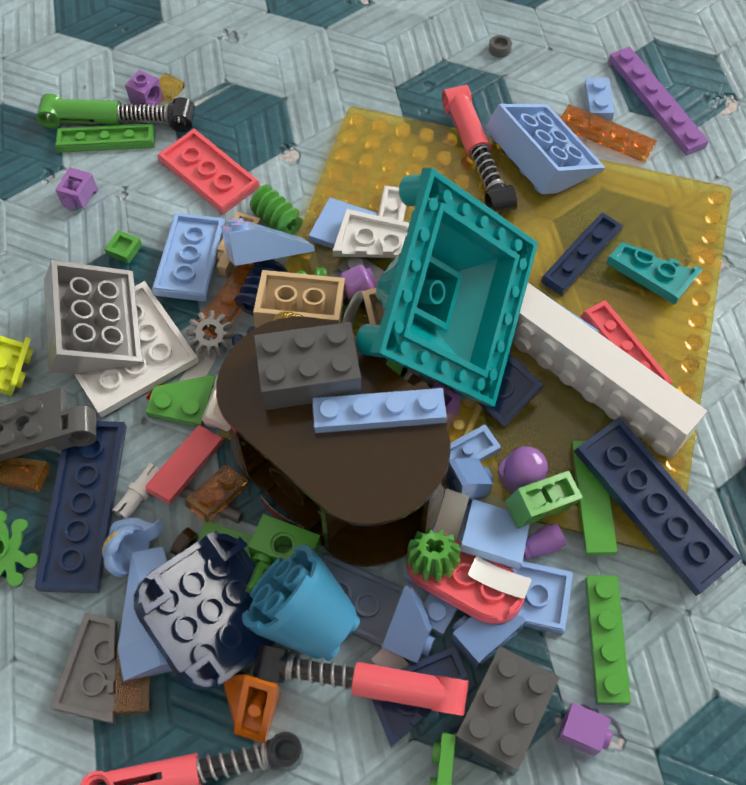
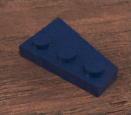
M455 646L418 661V663H413L399 669L460 680L468 678V674ZM371 699L391 748L433 711L428 708Z

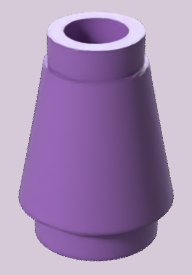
M547 523L527 537L524 551L526 560L559 552L561 547L567 545L558 524L549 525Z

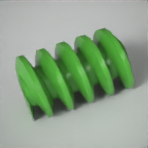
M269 184L262 185L253 194L249 205L255 215L272 229L292 235L296 234L303 224V219L299 217V210L297 208H293V205L290 202H286L283 196H279V193L273 190Z

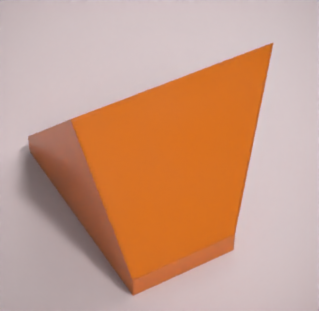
M233 675L230 680L223 683L235 726L233 734L265 743L281 697L278 684L249 675Z

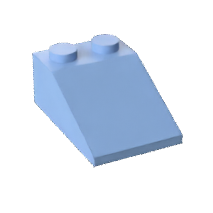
M243 218L228 220V225L221 226L226 256L235 266L315 251L314 245L301 237L249 221L244 222Z

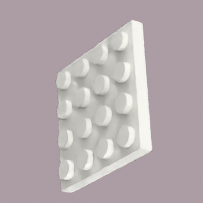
M145 281L135 286L142 354L141 365L74 374L101 418L152 390L154 386H159L199 363L197 355L160 302L153 296V292Z

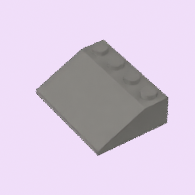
M51 260L44 277L49 372L82 374L141 365L142 354L133 271Z

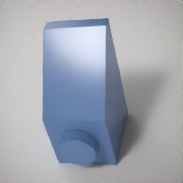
M453 458L449 460L445 483L447 489L468 495L467 505L471 504L473 499L478 501L490 496L494 479L488 467H483L479 459Z
M410 582L403 589L381 648L418 663L422 654L429 655L435 638L430 636L433 625L418 590Z
M465 615L452 627L454 632L452 633L451 642L477 670L497 652L499 646L503 647L522 630L526 620L522 616H516L505 623L488 624L473 617L468 618Z

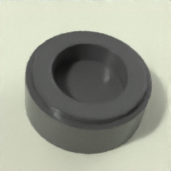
M496 35L490 39L489 52L491 55L502 58L511 53L512 41L510 38L504 35Z

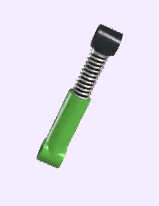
M48 93L41 97L36 119L38 123L47 128H57L60 124L121 125L123 122H142L143 124L145 122L147 124L154 122L155 124H169L177 132H187L192 128L195 105L191 100L183 97L175 98L165 106L161 105L159 107L157 104L155 107L153 104L151 107L150 104L148 106L144 104L142 107L140 104L138 107L135 104L134 107L133 104L125 106L124 103L121 104L117 100L62 99L58 95Z

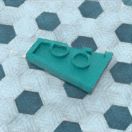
M624 242L614 250L606 264L674 305L703 270V268L694 266L692 269L679 265L680 261L672 258L669 261L657 258L651 251Z

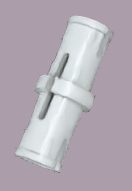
M148 463L134 483L130 482L127 486L128 491L116 507L112 509L118 517L121 518L123 516L122 519L130 518L141 502L147 501L150 496L146 492L145 486L160 470L157 466L153 468L154 464Z

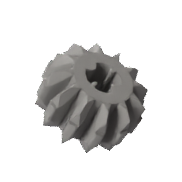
M213 310L209 311L208 319H205L202 312L198 313L201 322L198 323L196 320L191 319L190 324L196 329L186 330L187 335L196 336L188 341L189 345L199 344L195 350L198 355L206 348L207 358H211L212 349H215L217 355L221 356L222 350L219 346L222 345L227 349L231 347L230 343L224 339H232L234 333L224 331L230 329L232 323L226 322L222 324L225 319L224 314H220L215 320ZM211 328H214L217 337L214 340L211 337L210 340H206L204 331L206 329L211 331Z

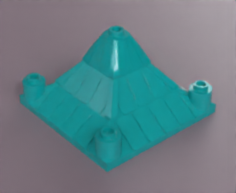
M422 168L421 174L407 175L400 182L399 196L401 201L406 206L415 207L411 215L407 230L408 234L405 237L401 253L390 263L376 286L375 294L377 300L385 309L381 325H363L356 335V346L362 355L386 358L453 389L454 393L459 395L462 400L476 401L485 406L495 407L538 242L434 168Z

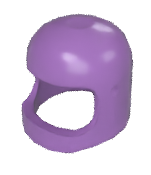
M521 446L514 449L502 461L498 469V475L504 488L513 494L518 488L545 479L548 472V462L538 449L531 446Z

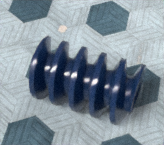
M275 260L254 262V267L250 269L249 276L244 280L245 285L241 286L240 294L235 297V302L242 311L254 316L253 311L262 270L287 272V269Z

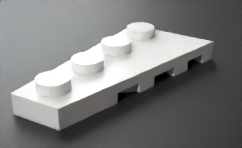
M346 209L333 248V257L396 258L402 251L405 237L408 234L409 223Z

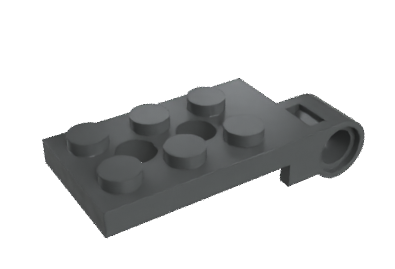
M61 387L1 406L0 462L49 446H54L60 451L73 446L93 444L96 441V411L87 406H76L67 409V392Z

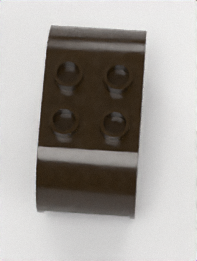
M286 317L255 328L239 340L230 350L221 365L216 381L218 407L225 421L232 427L231 446L237 466L251 482L298 525L304 527L305 530L320 535L321 546L342 562L355 566L374 567L386 565L407 556L408 544L410 540L415 539L417 531L426 534V530L429 527L433 530L437 522L443 501L450 459V436L447 424L439 423L315 433L313 403L265 410L254 335L331 325L334 323L312 317ZM354 339L361 375V394L430 389L414 373L408 372L401 377L386 365L388 359L362 355L358 351L356 339Z

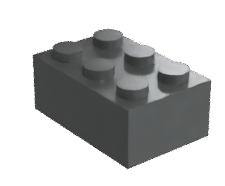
M351 322L254 335L265 410L312 404L313 398L361 394V375Z
M499 646L455 737V743L507 773L514 775L519 770L560 677Z

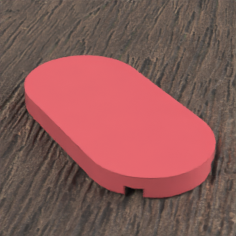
M455 539L454 543L459 544L460 547L461 542ZM460 551L459 567L453 570V575L450 578L442 575L439 583L434 577H429L425 582L423 573L414 575L412 566L408 565L407 562V572L417 586L481 622L488 624L508 622L516 617L522 608L524 598L503 593L468 576V572L476 557L474 555ZM483 559L499 568L515 573L502 564Z

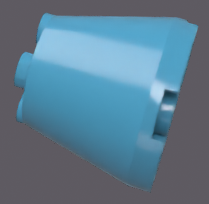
M308 545L296 546L293 555L285 560L279 557L260 577L249 594L253 598V602L249 611L246 610L242 614V620L246 627L261 637L312 658H324L329 661L338 654L340 645L347 635L357 629L360 618L356 615L354 605L320 555Z

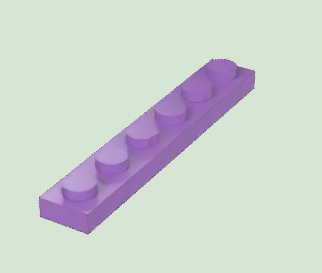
M630 46L610 53L608 61L685 155L707 147L709 140Z

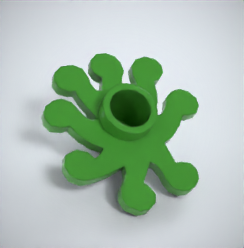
M0 510V576L6 571L8 584L18 586L23 583L24 575L16 572V562L21 563L26 568H33L38 564L39 557L35 553L25 555L19 550L22 545L23 531L28 528V522L22 518L16 519L11 526L12 537L10 538V531L5 523L7 514Z

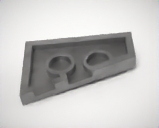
M85 612L51 703V709L116 725L118 622L115 619Z

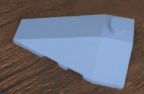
M163 547L136 551L131 554L117 648L123 682L172 671L139 622L134 610V594L138 584L154 568L156 569L167 562Z

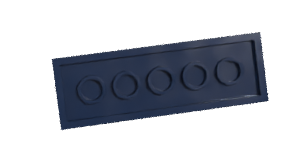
M620 417L578 446L574 451L695 596L701 594L742 559L738 552Z
M96 421V441L93 444L73 446L61 450L34 587L37 591L100 593L104 569L102 547L109 535L112 509L114 508L127 429L125 422Z

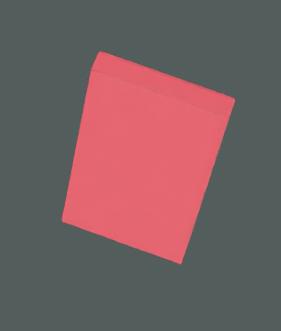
M196 129L191 130L157 154L158 160L222 215L260 187V183L255 177Z

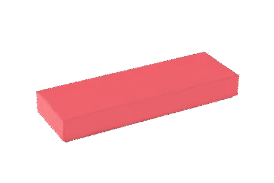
M198 425L146 484V492L171 505L223 444L222 437Z

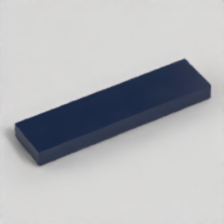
M602 212L542 276L541 283L560 296H563L618 236L624 225Z

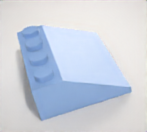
M498 104L485 126L486 131L491 135V139L499 144L505 151V155L519 167L521 174L526 176L533 183L535 190L542 195L560 193L605 169V166L547 104Z

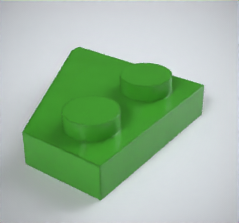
M208 375L154 386L146 408V415L193 427L203 426L204 422L201 419L211 391L214 388L213 384L216 376Z

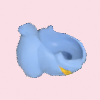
M126 518L114 522L102 547L105 569L116 577L128 575L132 552L149 549V542L162 533L163 521L156 520L154 523L140 518Z

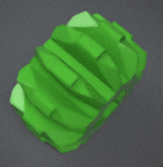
M430 527L426 530V534L417 531L415 539L410 540L408 544L409 553L407 554L408 565L412 566L414 575L423 573L425 582L429 577H434L438 583L442 579V575L448 578L453 575V570L457 569L460 564L459 556L461 550L459 544L454 543L453 534L444 536L443 529H440L438 533H434Z

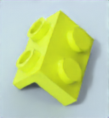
M0 336V393L12 396L15 387L21 389L26 375L25 372L21 371L23 363L29 365L34 350L29 348L31 338L25 337L23 343Z

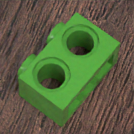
M566 471L518 488L505 500V503L517 528H521L564 512L583 497L570 472Z

